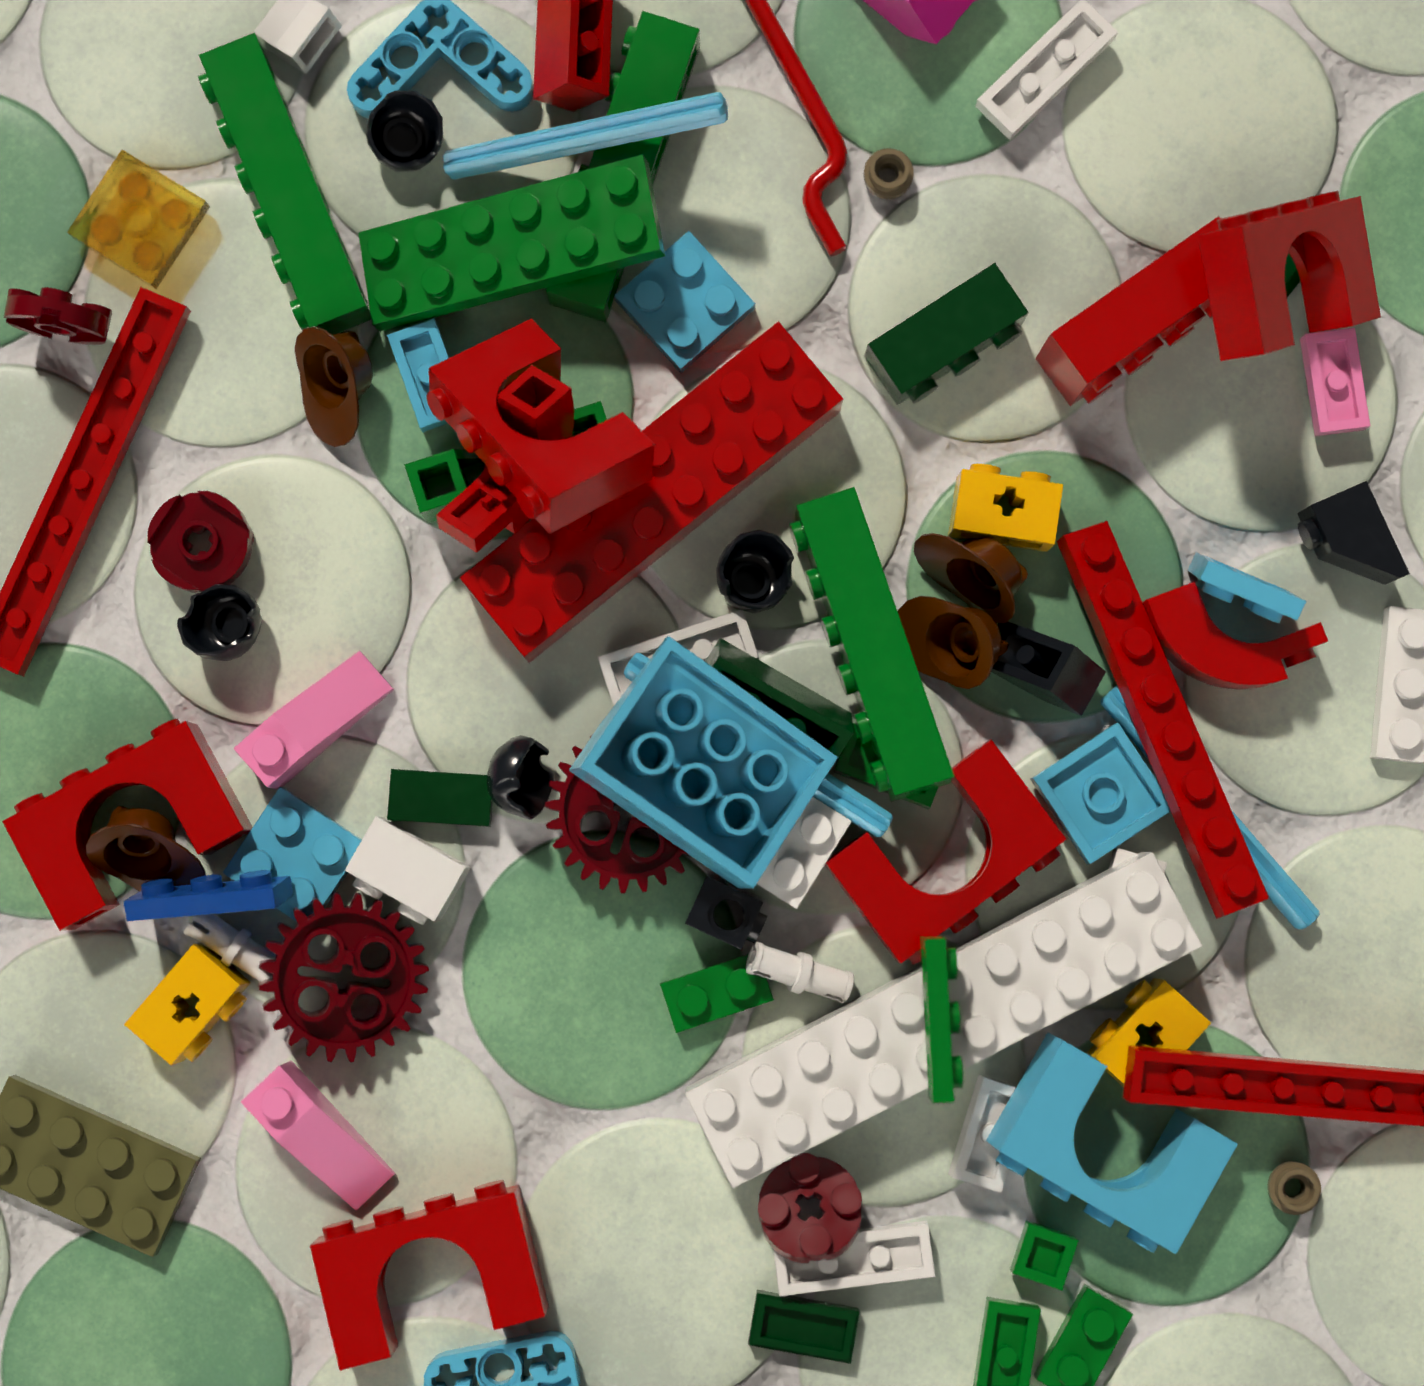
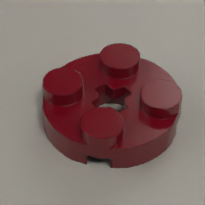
M42 287L40 296L30 291L10 288L8 290L4 318H6V323L34 335L52 339L53 334L70 336L69 342L100 345L106 342L112 310L91 303L74 304L72 303L73 295L71 293L55 288Z
M197 491L198 493H189L184 496L177 495L170 498L156 511L148 528V543L150 544V553L153 558L152 563L156 571L172 585L192 593L201 592L215 584L230 585L245 570L252 553L254 534L244 514L227 498L211 491ZM205 529L211 532L209 541L212 543L211 548L207 552L200 551L197 555H192L190 552L193 549V544L188 541L190 534L195 532L201 535Z
M801 1153L777 1166L764 1181L759 1193L758 1217L765 1239L783 1257L797 1263H809V1261H820L823 1259L828 1261L843 1254L852 1245L861 1227L862 1195L851 1174L838 1163L828 1158L815 1157L810 1153ZM813 1197L819 1199V1209L824 1213L820 1219L810 1216L804 1221L798 1217L801 1207L797 1203L803 1198L810 1200Z

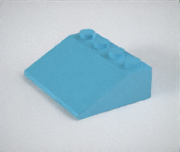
M668 636L595 730L569 771L736 888H754L838 757Z

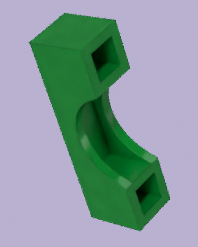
M601 401L574 409L572 437L607 420ZM450 449L404 464L419 512L427 523L437 521L436 514L471 485L486 468V464L475 452L469 453L465 449Z

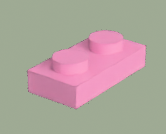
M1355 328L1304 334L1300 338L1315 436L1366 430L1370 427Z

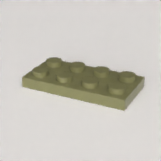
M17 1075L9 1076L0 1094V1189L148 1256H156L201 1158Z

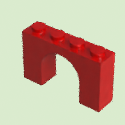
M1339 191L1310 196L1218 219L1219 230L1198 235L1220 361L1265 355L1295 345L1284 279L1288 253L1292 257L1299 274L1309 333L1351 327L1381 317L1361 196L1340 200Z
M531 318L428 368L430 391L426 397L434 416L440 421L445 420L454 429L465 450L469 453L475 452L486 464L492 479L500 486L505 485L517 498L524 514L530 519L535 518L551 534L652 480L655 444L624 412L574 437L552 441L524 436L514 431L503 421L500 416L497 395L531 365L561 382V348Z
M179 719L165 722L150 732L153 737L150 741L137 748L131 743L112 751L105 756L106 765L91 773L88 768L68 775L59 782L62 789L47 797H44L43 793H39L24 799L14 806L16 814L2 821L59 931L75 930L120 905L102 870L95 867L86 854V843L91 837L94 817L106 799L117 791L130 786L146 785L162 794L174 809L198 855H211L249 834L253 827L198 724L188 721L180 723Z
M992 739L982 744L952 767L954 778L951 782L979 818L985 835L986 845L982 864L975 876L967 884L955 891L936 895L925 893L912 887L898 874L868 832L860 835L825 863V867L895 961L900 964L907 959L913 965L921 961L920 937L939 936L948 928L954 934L958 933L979 917L974 910L989 897L995 903L1001 901L1020 886L1015 879L1017 876L1031 866L1035 872H1039L1061 855L1056 847L1064 842L1066 837Z
M498 1180L475 1187V1196L455 1201L454 1193L444 1194L423 1201L425 1209L405 1214L403 1206L373 1214L374 1223L354 1227L353 1220H345L322 1228L324 1236L318 1237L310 1245L339 1371L390 1358L398 1348V1341L386 1296L385 1274L393 1253L401 1246L417 1239H444L458 1245L468 1253L479 1270L494 1330L546 1316L549 1304L519 1185L506 1188L505 1181Z

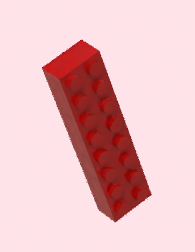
M778 321L642 430L655 444L652 480L551 534L535 518L530 520L516 534L510 536L459 578L528 663H530L840 413L844 399Z

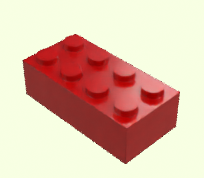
M1219 216L1049 335L1035 359L1070 406L1082 398L1090 404L1113 387L1112 383L1123 375L1121 372L1123 369H1125L1128 375L1135 373L1154 358L1153 354L1164 346V340L1171 347L1195 329L1193 326L1206 316L1204 312H1206L1210 319L1212 318L1198 235L1219 230L1217 222L1218 219H1221Z

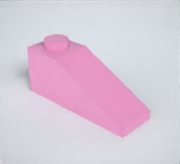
M359 651L273 713L233 749L266 787L278 790L279 787H284L391 693L394 688L364 654Z
M292 1060L279 1065L241 1101L244 1107L282 1147L356 1211L396 1174Z

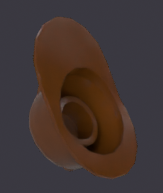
M315 326L305 328L297 336L294 350L300 374L306 418L313 432L324 443L333 447L347 445L354 438L359 425L358 400H360L361 396L372 384L373 367L371 360L359 342L358 335L353 331H344L331 335L328 331Z
M936 533L923 534L915 541L914 554L917 562L935 582L963 600L970 607L985 611L992 616L996 623H1006L1014 617L1016 609L1014 595L1027 579L1028 572L1007 547L992 538H969L959 543L948 536Z
M918 596L907 600L898 610L918 671L948 682L956 687L971 689L982 685L990 676L992 667L998 661L999 656L1008 650L1009 644L1002 640L998 625L992 616L981 609L962 607L936 597Z
M118 806L112 812L108 825L93 833L86 843L87 857L95 867L115 876L139 892L141 891V884L158 879H172L173 886L190 885L191 879L206 875L200 860L189 850L176 843L174 828L168 819L160 813L149 809H129L124 806Z

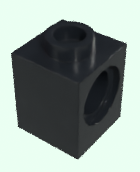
M706 876L685 924L742 950L746 940L755 944L768 916L759 912L763 904L762 901ZM727 899L737 901L744 911L742 923L731 930L719 927L713 917L716 905Z

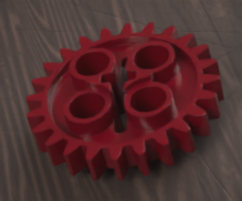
M574 746L572 750L577 759L582 749ZM564 762L558 764L567 778L565 782H549V786L560 793V799L545 802V807L559 812V818L548 822L546 827L549 830H562L563 836L556 840L553 847L555 850L570 847L572 852L564 862L567 867L579 861L585 864L580 879L585 881L594 872L600 874L599 889L604 890L610 880L614 878L618 879L621 894H625L630 880H637L641 891L647 892L648 877L654 875L658 882L665 886L667 885L665 869L669 866L680 874L685 872L679 857L682 854L688 857L692 856L636 817H632L629 822L620 852L618 854L611 853L610 848L621 820L620 813L614 810L616 803L570 772L569 769L572 765ZM594 812L606 815L611 823L608 835L598 841L587 839L581 830L584 818ZM643 828L655 832L660 842L657 852L646 858L634 854L629 845L632 834Z
M337 892L333 894L331 907L325 909L317 897L312 898L313 914L307 916L299 908H294L293 912L298 924L291 927L279 922L277 927L285 937L283 941H266V947L276 954L274 960H263L259 963L260 969L272 973V978L258 983L259 990L274 992V997L268 999L263 1004L264 1012L280 1010L281 1014L272 1024L274 1030H280L290 1025L292 1030L289 1033L287 1043L292 1046L304 1037L307 1039L305 1052L309 1057L316 1052L320 1045L325 1047L327 1062L333 1061L338 1049H345L349 1062H354L356 1048L364 1046L367 1053L374 1057L376 1056L374 1041L381 1038L387 1045L394 1046L395 1043L390 1030L397 1027L409 1032L411 1028L403 1015L405 1012L420 1014L422 1011L421 1007L412 1000L413 994L428 993V988L426 985L415 981V976L428 972L429 967L427 964L414 962L413 958L425 950L424 946L421 943L407 945L406 941L412 936L415 929L412 925L404 926L398 930L395 928L401 915L396 909L384 918L380 916L382 911L381 900L376 899L367 910L363 908L362 895L355 893L350 906H344ZM328 934L337 941L335 954L327 960L319 961L313 959L308 954L310 941L317 935ZM371 942L383 943L388 948L386 961L377 968L365 967L360 962L362 949ZM349 964L350 970L355 976L389 979L390 984L388 987L383 988L368 983L348 981L345 989H338V985L333 978L302 976L298 974L297 970L301 966H306L321 971L339 973L342 965ZM310 986H319L328 992L326 1005L318 1011L310 1012L304 1010L299 1005L300 994ZM368 993L375 995L379 999V1007L372 1017L360 1019L351 1013L352 1002L357 996Z

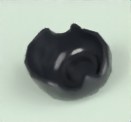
M393 91L388 93L370 113L366 125L367 143L380 163L396 172L420 170L435 158L443 142V118L432 100L417 91Z
M755 530L740 534L725 547L719 557L716 575L720 594L724 595L727 603L738 610L758 613L774 608L787 594V591L790 590L793 584L791 565L794 556L791 549L778 535L766 531Z
M215 584L201 591V593L192 595L188 612L184 617L177 620V628L183 645L202 658L230 661L241 657L255 643L260 632L262 616L260 615V608L255 598L236 585Z
M522 735L511 738L496 750L490 760L487 773V790L492 801L499 808L528 820H532L542 812L552 790L549 782L554 781V773L541 762V756L548 755L549 750L535 739Z

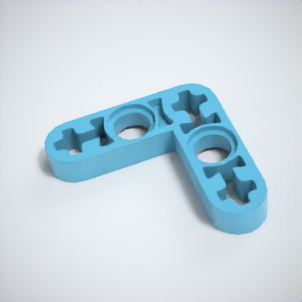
M451 0L421 1L352 74L347 85L348 98L353 108L364 118H369L373 109L388 93L393 91H410L440 57L492 103L504 111L515 112L528 106L533 98L534 89L531 74L527 67ZM433 14L435 17L441 18L446 14L445 18L448 26L445 29L435 26L430 30L431 26L428 17ZM414 31L418 32L421 39L426 35L430 46L428 49L424 47V44L416 35L412 34ZM475 42L484 45L488 49V56L481 64L468 65L460 58L463 48L468 44ZM399 47H412L418 52V59L412 67L399 69L391 63L392 54ZM497 65L500 74L508 81L513 82L517 77L520 78L519 85L521 91L516 94L514 91L509 90L502 94L501 81L492 73ZM383 66L388 75L397 81L394 85L391 84L388 77L383 81L379 70L380 67ZM379 85L378 90L381 98L375 101L369 97L363 102L364 97L361 89L364 86L374 89Z
M543 1331L444 1351L437 1354L431 1360L424 1374V1386H447L445 1382H436L435 1377L440 1375L444 1364H449L451 1371L458 1373L468 1371L471 1366L469 1358H476L475 1375L480 1386H582L572 1341L559 1331ZM546 1344H553L555 1352H564L565 1357L559 1359L557 1369L550 1370L548 1363L545 1361L531 1363L529 1368L531 1375L523 1376L524 1358L519 1348H528L527 1359L542 1355ZM495 1353L508 1355L514 1363V1374L504 1381L492 1379L485 1369L486 1359L490 1355ZM473 1375L459 1378L455 1386H472Z

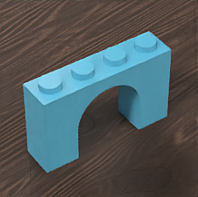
M1047 1032L986 1139V1142L1000 1151L996 1161L1021 1176H1024L1028 1168L1044 1178L1039 1186L1065 1202H1068L1072 1194L1087 1202L1083 1210L1086 1214L1110 1228L1115 1219L1130 1227L1131 1229L1126 1237L1145 1249L1155 1253L1158 1245L1177 1254L1238 1144L1199 1120L1176 1109L1150 1156L1137 1170L1127 1176L1113 1180H1100L1087 1176L1076 1157L1074 1131L1084 1106L1107 1066L1066 1041Z

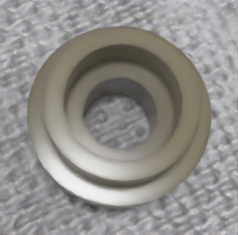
M886 148L876 151L869 157L864 167L863 177L866 187L872 194L882 199H895L902 196L910 188L914 170L910 159L904 153L896 149ZM883 169H891L896 173L897 179L893 182H885L880 178L879 172Z
M1290 1161L1280 1164L1272 1171L1268 1179L1267 1190L1270 1200L1278 1209L1287 1214L1301 1215L1312 1210L1318 1203L1321 1195V1184L1317 1174L1309 1166L1300 1162ZM1297 1178L1301 1184L1300 1191L1297 1195L1290 1197L1285 1192V1185L1288 1180Z

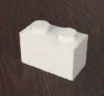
M375 816L345 871L356 877L352 884L354 887L378 900L383 893L401 902L397 909L398 912L424 925L428 918L434 922L442 920L471 867L386 818Z

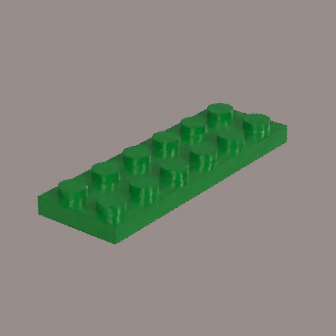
M643 154L358 232L372 326L378 331L396 328L665 257L649 162Z

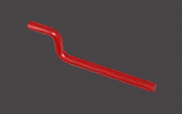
M745 0L827 149V161L809 176L803 187L802 202L805 212L830 257H834L842 253L847 246L823 204L822 193L827 186L840 177L846 166L848 151L844 139L768 1Z

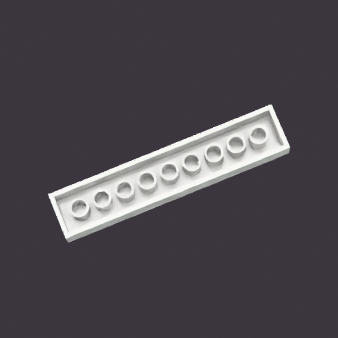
M1140 852L1135 857L1113 868H1109L955 948L958 975L957 980H948L949 1002L958 1001L960 1034H951L952 1056L961 1055L963 1069L1202 947L1153 852ZM922 965L687 1086L684 1094L732 1189L928 1088Z

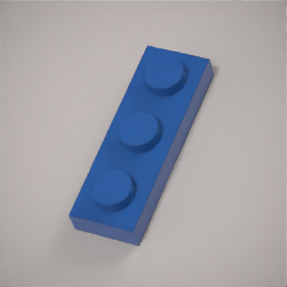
M259 870L244 873L239 876L240 880L222 882V876L214 874L193 878L190 880V885L173 886L172 879H158L141 884L140 892L123 901L126 921L276 909L293 896L290 876L272 877L270 870Z

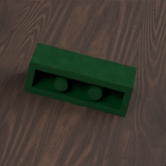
M993 263L868 343L864 357L896 405H899L908 398L914 404L934 392L939 387L935 381L952 371L956 377L976 365L981 360L978 353L994 344L996 349L999 350L1022 334L1019 327L1022 326L1029 312L996 263Z
M722 638L718 640L705 661L837 757H839L854 734L851 712Z

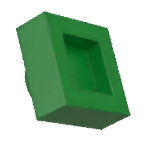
M1026 1220L1010 1271L1015 1275L1062 1291L1079 1240L1071 1235Z

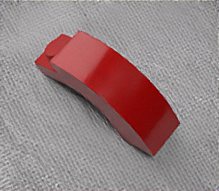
M531 365L497 395L500 416L514 431L533 439L547 441L572 437L574 403L571 387L534 365ZM487 466L471 485L436 514L439 529L476 553L504 528L516 534L530 519L524 514L517 498L505 485L500 486L492 479Z
M1195 581L1148 598L1142 602L1166 658L1185 674L1198 681L1221 688L1253 689L1288 679L1281 659H1284L1287 668L1315 658L1316 654L1313 647L1328 642L1321 622L1268 642L1247 643L1236 640L1222 632L1214 624L1205 608Z

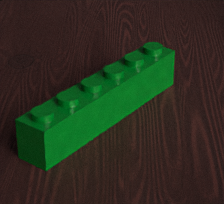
M642 11L637 27L629 26L626 31L621 49V55L626 56V60L621 73L614 71L611 75L609 96L605 98L606 101L611 103L606 116L682 100L700 49V29ZM670 134L594 150L589 166L582 164L578 172L643 154L649 162L653 185ZM625 267L547 287L546 293L550 305L606 323Z
M255 32L199 54L206 72L198 75L199 82L210 105L218 102L224 118L216 120L218 129L227 148H237L242 163L234 166L245 193L254 192L260 208L253 210V215L264 239L273 237L279 253L271 256V259L282 284L291 282L297 299L289 303L300 329L303 330L315 326L333 335L370 321L371 315L368 302L268 57Z
M855 487L796 505V522L789 524L790 533L797 552L806 550L812 568L805 571L810 593L814 600L819 598L823 600L828 616L821 618V624L829 647L837 645L839 647L844 664L837 666L838 675L845 694L850 695L854 693L860 709L859 713L853 714L854 722L862 744L871 742L877 761L870 763V769L878 792L887 790L890 801L894 802L949 784L954 778V774Z

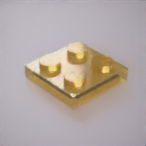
M121 150L67 233L76 241L154 289H157L210 206L201 197L126 151Z

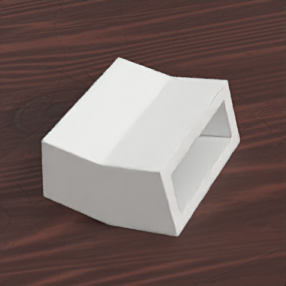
M277 0L254 32L265 49L306 74L342 27V24L328 7L316 0Z

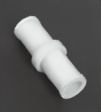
M214 914L193 916L192 919L194 921L188 923L183 932L185 935L191 936L222 957L220 962L227 967L234 964L260 982L272 978V973L260 969L259 963L263 960H274L276 955L252 940L251 932L245 928L238 931Z
M756 941L749 952L746 962V973L786 984L789 991L797 994L805 990L843 1004L844 1000L848 999L853 987V972L843 971L815 962L812 955L801 951L797 955H793Z

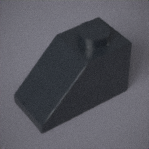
M1367 481L1316 502L1297 513L1301 521L1298 523L1299 535L1309 550L1314 549L1319 560L1384 585L1410 574Z
M1008 621L1006 623H998L1002 640L1006 641L1009 646L1008 650L999 656L991 672L1047 703L1082 716L1106 671L1075 645Z

